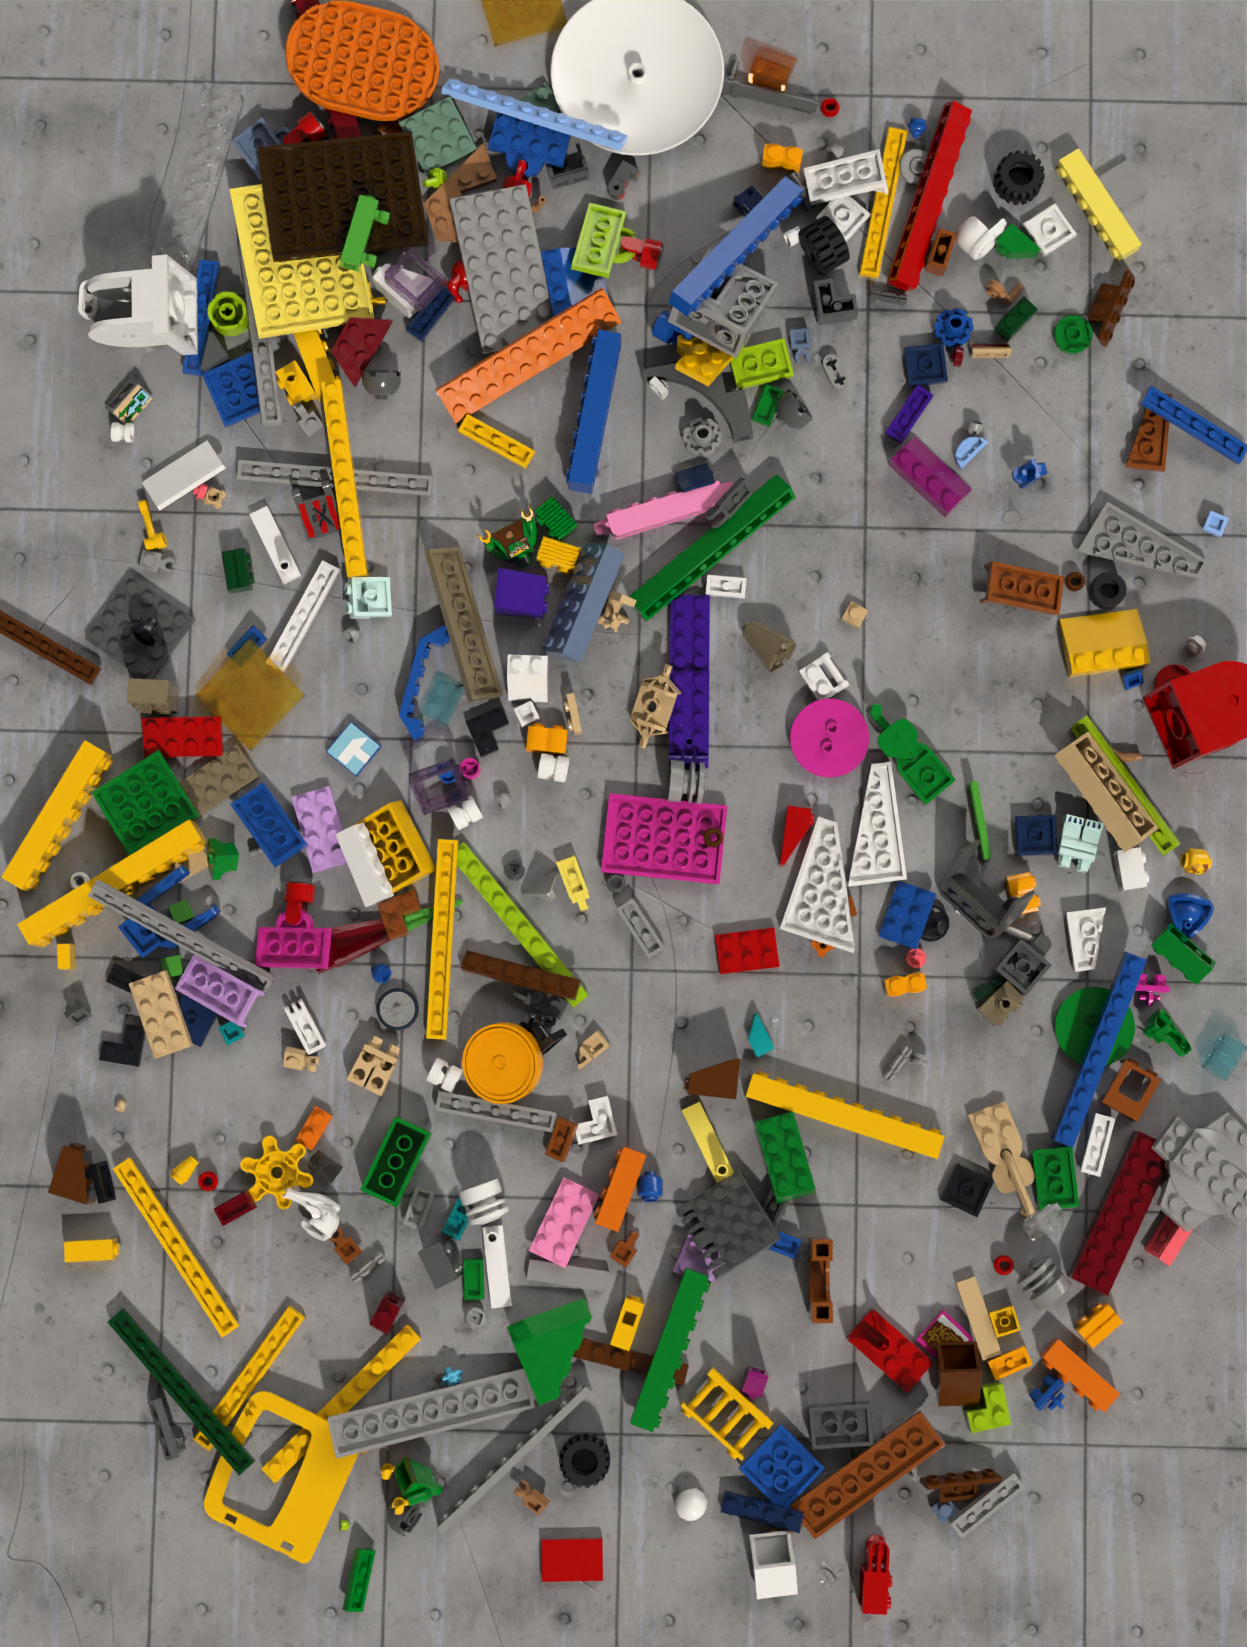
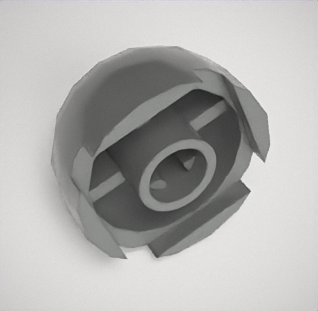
M363 370V386L369 394L375 395V399H387L388 395L398 391L401 382V372L393 371V373H389L388 370Z
M789 388L779 397L776 403V410L778 412L776 418L781 425L787 424L790 428H801L813 420L812 415L805 404L796 398L798 397L796 393Z
M402 1494L397 1496V1497L403 1498L404 1500L406 1499V1498L402 1497ZM392 1498L386 1507L388 1510L387 1522L390 1528L404 1537V1533H410L422 1516V1513H419L421 1507L425 1508V1503L421 1502L410 1507L408 1505L404 1506L403 1513L397 1515L394 1513L395 1508H392L394 1498Z

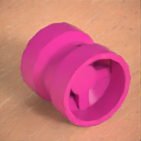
M466 758L460 765V771L466 779L472 780L480 775L481 768L475 759Z

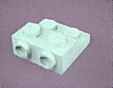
M351 577L347 580L348 583L344 585V592L348 594L349 602H346L345 610L347 614H350V619L392 616L390 577Z

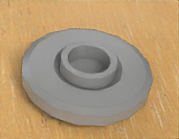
M912 149L906 152L900 160V173L903 179L912 185H918L928 155L925 151Z

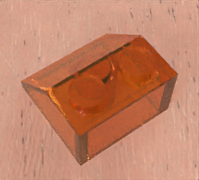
M761 46L750 69L748 82L786 91L797 59Z

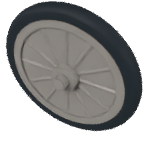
M390 989L380 997L377 1003V1016L380 1022L391 1030H404L410 1027L417 1019L419 1012L418 1002L414 995L405 989Z

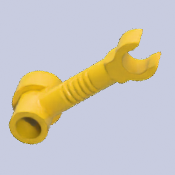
M138 501L148 538L144 539L146 549H162L167 547L164 533L155 534L148 501Z

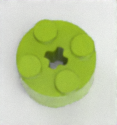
M222 292L210 301L207 310L208 317L219 334L231 337L244 333L247 330L248 310L241 297L233 292Z

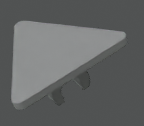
M555 869L523 891L522 896H539L543 902L547 899L551 902L556 897L552 889L559 871Z

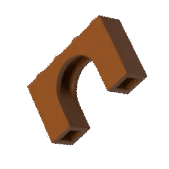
M809 1237V1319L812 1323H833V1302L830 1297V1261H833V1240L830 1237Z

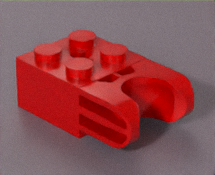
M872 1534L867 1538L865 1563H860L859 1607L862 1614L887 1615V1609H891V1596H889L888 1588H892V1575H890L889 1571L890 1550L885 1539L879 1534Z

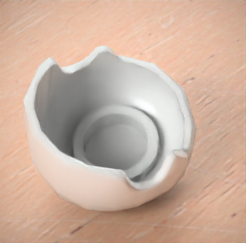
M696 1488L684 1490L675 1500V1510L678 1516L685 1519V1521L699 1519L707 1509V1498L703 1492Z

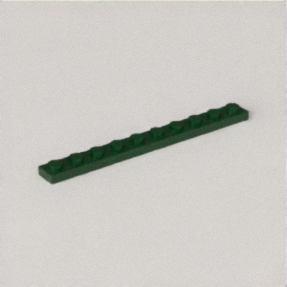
M122 1308L107 1323L240 1476L256 1460L127 1310Z

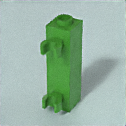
M359 196L340 259V267L359 272L361 264L375 268L377 256L365 254L374 220L387 225L390 213L379 211V200H376L373 196Z

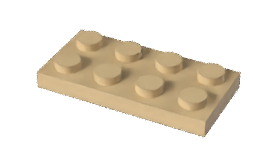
M168 970L129 983L154 1059L193 1046Z

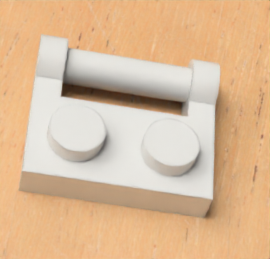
M829 652L799 671V674L817 701L830 699L850 685L847 680H844L830 659L831 655ZM824 663L838 686L833 688L820 668L821 664Z

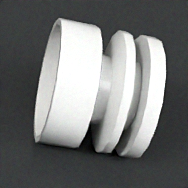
M498 1178L458 1193L463 1206L471 1204L473 1206V1209L466 1212V1216L476 1214V1218L468 1221L470 1226L491 1222L509 1211L508 1206L500 1209L498 1207L499 1204L506 1202L505 1198L497 1200L495 1198V1195L502 1191Z

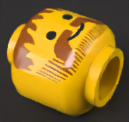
M1189 848L1186 852L1182 853L1180 865L1188 874L1203 875L1207 869L1211 868L1212 858L1209 857L1208 852L1204 849Z

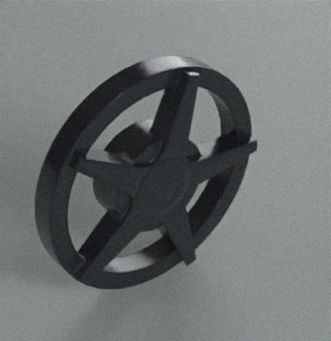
M933 905L932 908L941 911L944 917H935L932 915L931 909L921 937L924 941H937L944 937L949 929V917L937 905ZM946 919L945 930L940 934L937 927L939 922ZM927 931H934L939 937L930 939L923 936Z

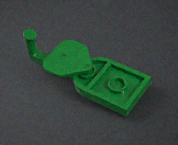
M876 703L867 706L866 711L883 731L877 738L879 748L887 757L895 758V766L899 775L920 801L927 805L951 785L955 778L927 745L917 742L918 732L910 721L901 718L890 725L881 714L882 706Z

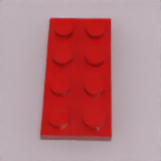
M222 716L142 718L144 758L158 750L162 753L163 757L223 756Z

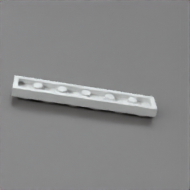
M322 560L266 664L285 673L335 582L340 569Z

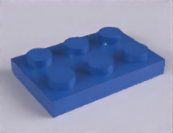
M898 881L879 937L917 950L937 894Z

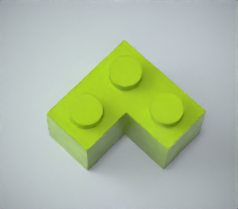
M997 1381L981 1385L984 1405L964 1409L968 1430L974 1433L1011 1425L1003 1384Z

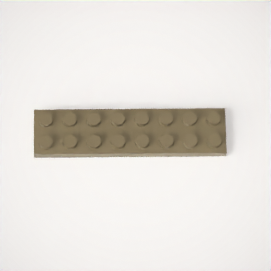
M460 547L427 550L424 553L467 700L471 702L498 698L503 695Z
M238 744L225 751L223 756L216 757L179 783L201 817L258 779L259 776ZM111 827L105 831V834L121 858L125 859L129 855Z

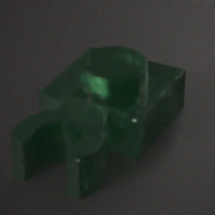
M999 975L985 985L980 983L972 989L974 993L970 996L976 1002L1004 983V980Z

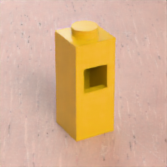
M117 1238L64 1242V1262L114 1260L120 1254V1244L117 1243Z
M632 1294L630 1297H625L610 1345L627 1351L630 1350L645 1305L644 1302H641V1297Z

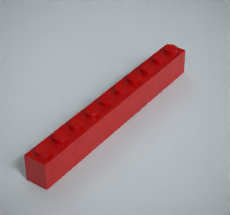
M954 100L943 105L886 282L905 292L914 290L920 282L919 276L926 263L925 257L931 247V238L937 229L936 223L943 210L942 204L948 194V185L953 178L955 163L960 157L959 151L965 141L966 129L971 122L972 110Z

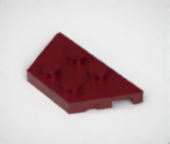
M349 316L330 351L353 386L356 387L362 377V371L366 370L390 328L392 320Z

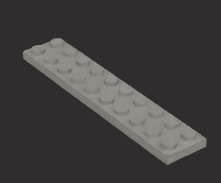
M520 1368L329 1416L327 1419L335 1456L340 1458L533 1409L535 1404L528 1378L524 1369Z

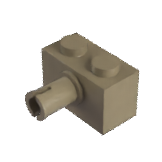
M1004 981L977 1010L992 1026L997 1024L1001 1026L1008 1020L1007 1015L1011 1011L1015 1012L1023 1005L1021 1001L1024 997L1008 981Z

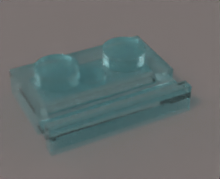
M438 678L421 714L448 726L464 694V690Z

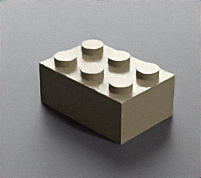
M128 678L127 703L132 708H135L136 711H140V714L151 715L152 712H160V715L171 716L172 713H178L179 689L169 680Z

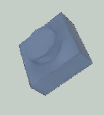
M936 1501L930 1506L943 1524L959 1512L951 1501Z

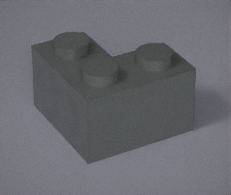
M833 278L813 282L812 291L818 325L857 319L859 312L855 294L836 297Z

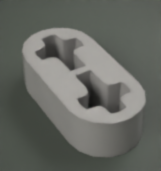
M834 354L825 356L822 368L830 385L836 391L844 390L848 385L849 379L840 359ZM828 360L836 362L834 364L835 371H833L831 366L827 367ZM836 374L839 379H844L842 385L835 383L837 379Z

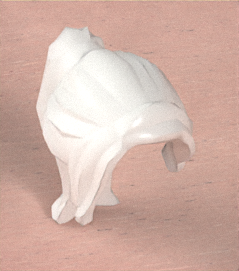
M290 1187L286 1188V1193L283 1194L282 1198L291 1199L303 1205L311 1212L313 1218L309 1220V1223L305 1220L301 1221L303 1229L319 1240L325 1241L330 1239L339 1226L340 1218L338 1212L341 1206L319 1193L298 1192Z

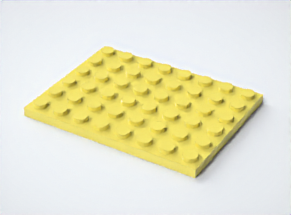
M262 184L229 189L259 339L345 325L349 316L375 319L364 264H361L359 272L340 267L342 255L273 262Z

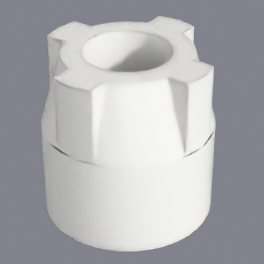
M798 226L783 233L784 240L789 247L800 242L798 234L800 228Z

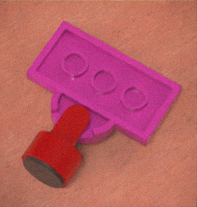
M288 881L285 884L284 901L287 902L286 911L279 914L276 927L258 928L256 966L260 968L328 969L332 929L314 928V921L307 912L308 904H314L315 886L312 883Z

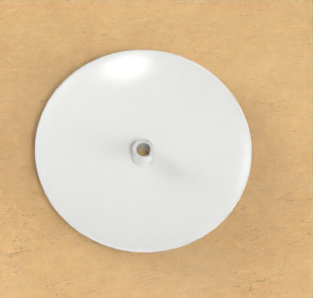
M592 0L579 9L564 26L556 42L551 62L552 88L560 111L569 117L582 119L585 122L601 125L603 128L617 130L622 134L628 135L627 143L620 151L591 142L602 149L623 155L657 154L672 149L690 139L711 117L721 96L724 80L723 55L715 32L701 13L684 0ZM639 72L642 76L635 77L633 74Z

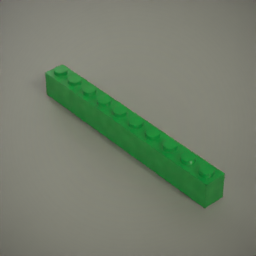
M777 474L767 480L762 487L753 492L729 520H726L719 528L715 529L712 527L708 529L703 536L694 541L682 553L678 554L674 560L664 566L652 578L648 579L639 589L635 590L629 596L637 600L632 608L646 622L793 501L796 497L791 486Z

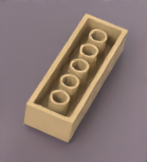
M1089 731L1054 755L1059 765L1065 769L1070 780L1075 783L1083 798L1088 801L1094 813L1099 816L1105 828L1112 834L1117 845L1124 852L1142 842L1158 829L1156 823Z

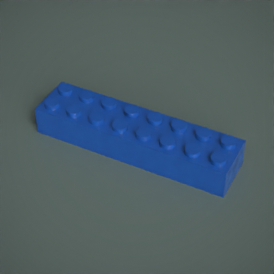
M598 329L597 336L593 335V354L589 355L588 371L590 373L585 375L584 384L586 392H582L580 402L581 409L583 410L578 411L577 427H579V430L575 429L573 441L575 449L571 448L569 458L570 465L572 466L571 468L568 467L566 472V483L569 484V490L593 494L622 345L621 333Z

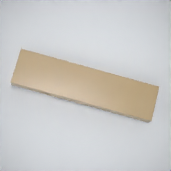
M972 1276L955 1282L975 1341H977L981 1359L986 1360L1001 1355L1002 1353L976 1277Z

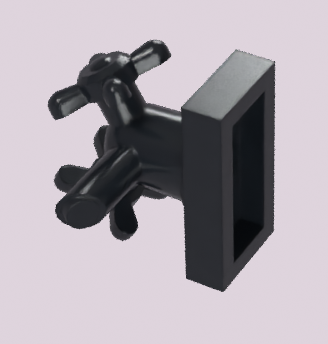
M539 1009L536 1014L530 1013L528 1023L520 1022V1026L534 1035L542 1055L548 1053L567 1036L564 1029L552 1034L550 1033L548 1028L555 1025L556 1019L555 1017L547 1016L542 1009Z

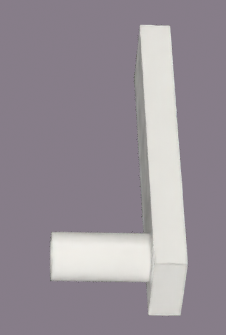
M265 506L249 514L283 584L285 585L301 577L269 508Z
M503 1225L482 1227L491 1308L512 1306Z

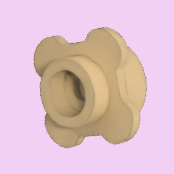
M209 487L203 501L206 505L210 504L219 509L222 507V500L226 497V493L223 490L219 491L214 487Z

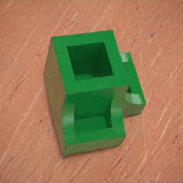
M208 838L206 855L208 870L212 880H220L221 876L228 871H237L239 853L235 844L223 843L216 838Z

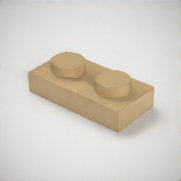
M574 693L566 694L567 700L563 701L566 712L570 711L571 719H567L569 730H574V735L582 734Z

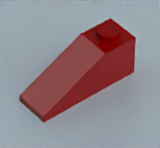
M787 806L779 866H784L808 831L809 826H813L814 814H811L812 809Z

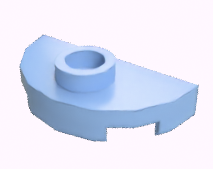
M968 437L963 440L955 453V460L959 469L962 470L989 441L982 437Z

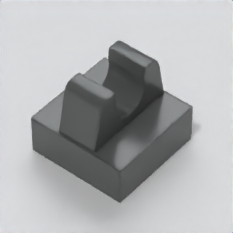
M79 999L75 1000L76 1004L70 1007L67 1005L64 1012L66 1018L75 1027L92 1016L90 1010Z

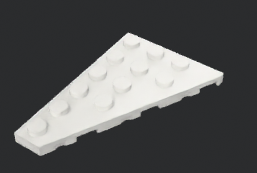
M818 817L780 929L854 954L855 944L838 823Z

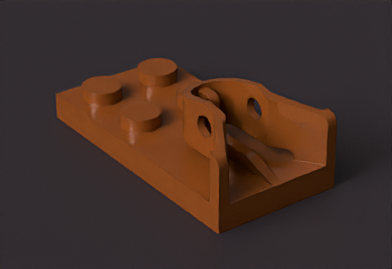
M995 561L984 565L985 570L988 572L986 594L984 598L980 599V604L993 602L1055 616L1060 614L1064 576Z

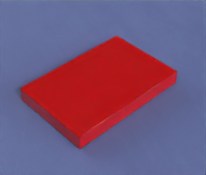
M603 1538L541 1540L542 1582L603 1581Z

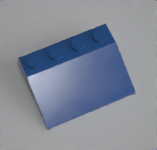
M576 247L541 251L553 316L558 315L600 288H603L608 296L605 277L571 269Z

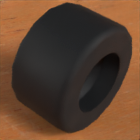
M1105 572L1098 575L1092 581L1088 593L1090 600L1095 606L1107 610L1116 607L1122 602L1126 596L1127 588L1121 576L1113 572ZM1108 583L1114 587L1115 594L1113 597L1105 598L1102 596L1100 588L1103 584Z

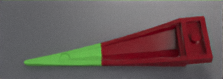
M455 901V907L461 905L463 901ZM434 907L421 909L403 916L408 932L432 920ZM382 918L329 928L332 929L328 969H316V971L320 974L336 967L339 968L389 942L390 940Z

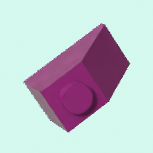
M747 1366L741 1386V1392H744L745 1397L756 1399V1396L762 1397L769 1378L767 1371Z

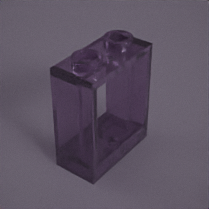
M410 248L407 252L404 251L397 259L398 262L394 266L391 265L384 273L385 283L421 313L446 286V278ZM410 259L435 279L419 298L414 296L394 278Z
M454 758L409 773V784L424 815L468 800L470 786L467 780H463L461 776L463 775L460 764L456 765ZM452 771L459 789L429 799L421 781Z

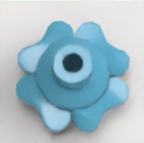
M450 1367L444 1369L445 1376L442 1377V1386L449 1387L461 1384L463 1371L459 1369L452 1371Z

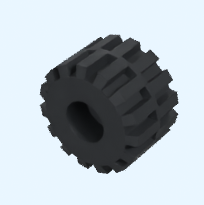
M828 216L819 218L798 232L800 244L807 259L821 275L829 273L850 260V253L845 238L837 225Z

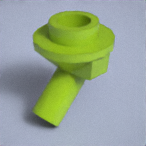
M433 168L428 174V179L423 180L422 184L424 188L430 186L439 188L447 180V175L442 169Z

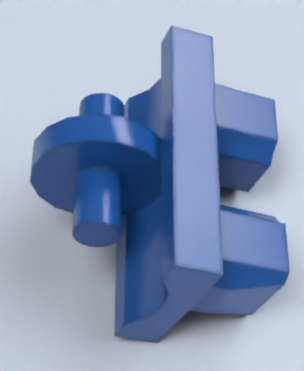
M1032 459L1012 471V478L1016 483L1020 484V489L1026 488L1041 478V476L1047 474L1045 462L1037 463L1036 459Z
M1048 1374L1042 1380V1383L1049 1389L1044 1394L1037 1388H1034L1029 1393L1030 1398L1035 1403L1034 1406L1039 1411L1051 1400L1052 1402L1047 1406L1051 1411L1056 1406L1060 1409L1064 1407L1060 1402L1065 1395L1060 1393L1056 1398L1054 1396L1065 1384L1060 1379L1057 1380Z

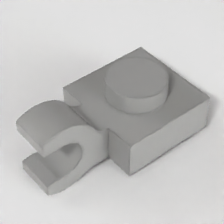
M300 402L293 405V408L300 416L296 419V422L308 437L324 426L312 409L306 411Z

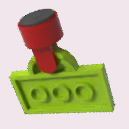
M589 202L571 269L609 278L613 263H624L633 259L640 262V267L656 271L659 268L664 244L661 241L646 238L645 241L636 239L635 232L623 227L626 211Z

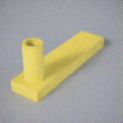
M700 1101L683 1109L682 1112L716 1183L734 1173Z

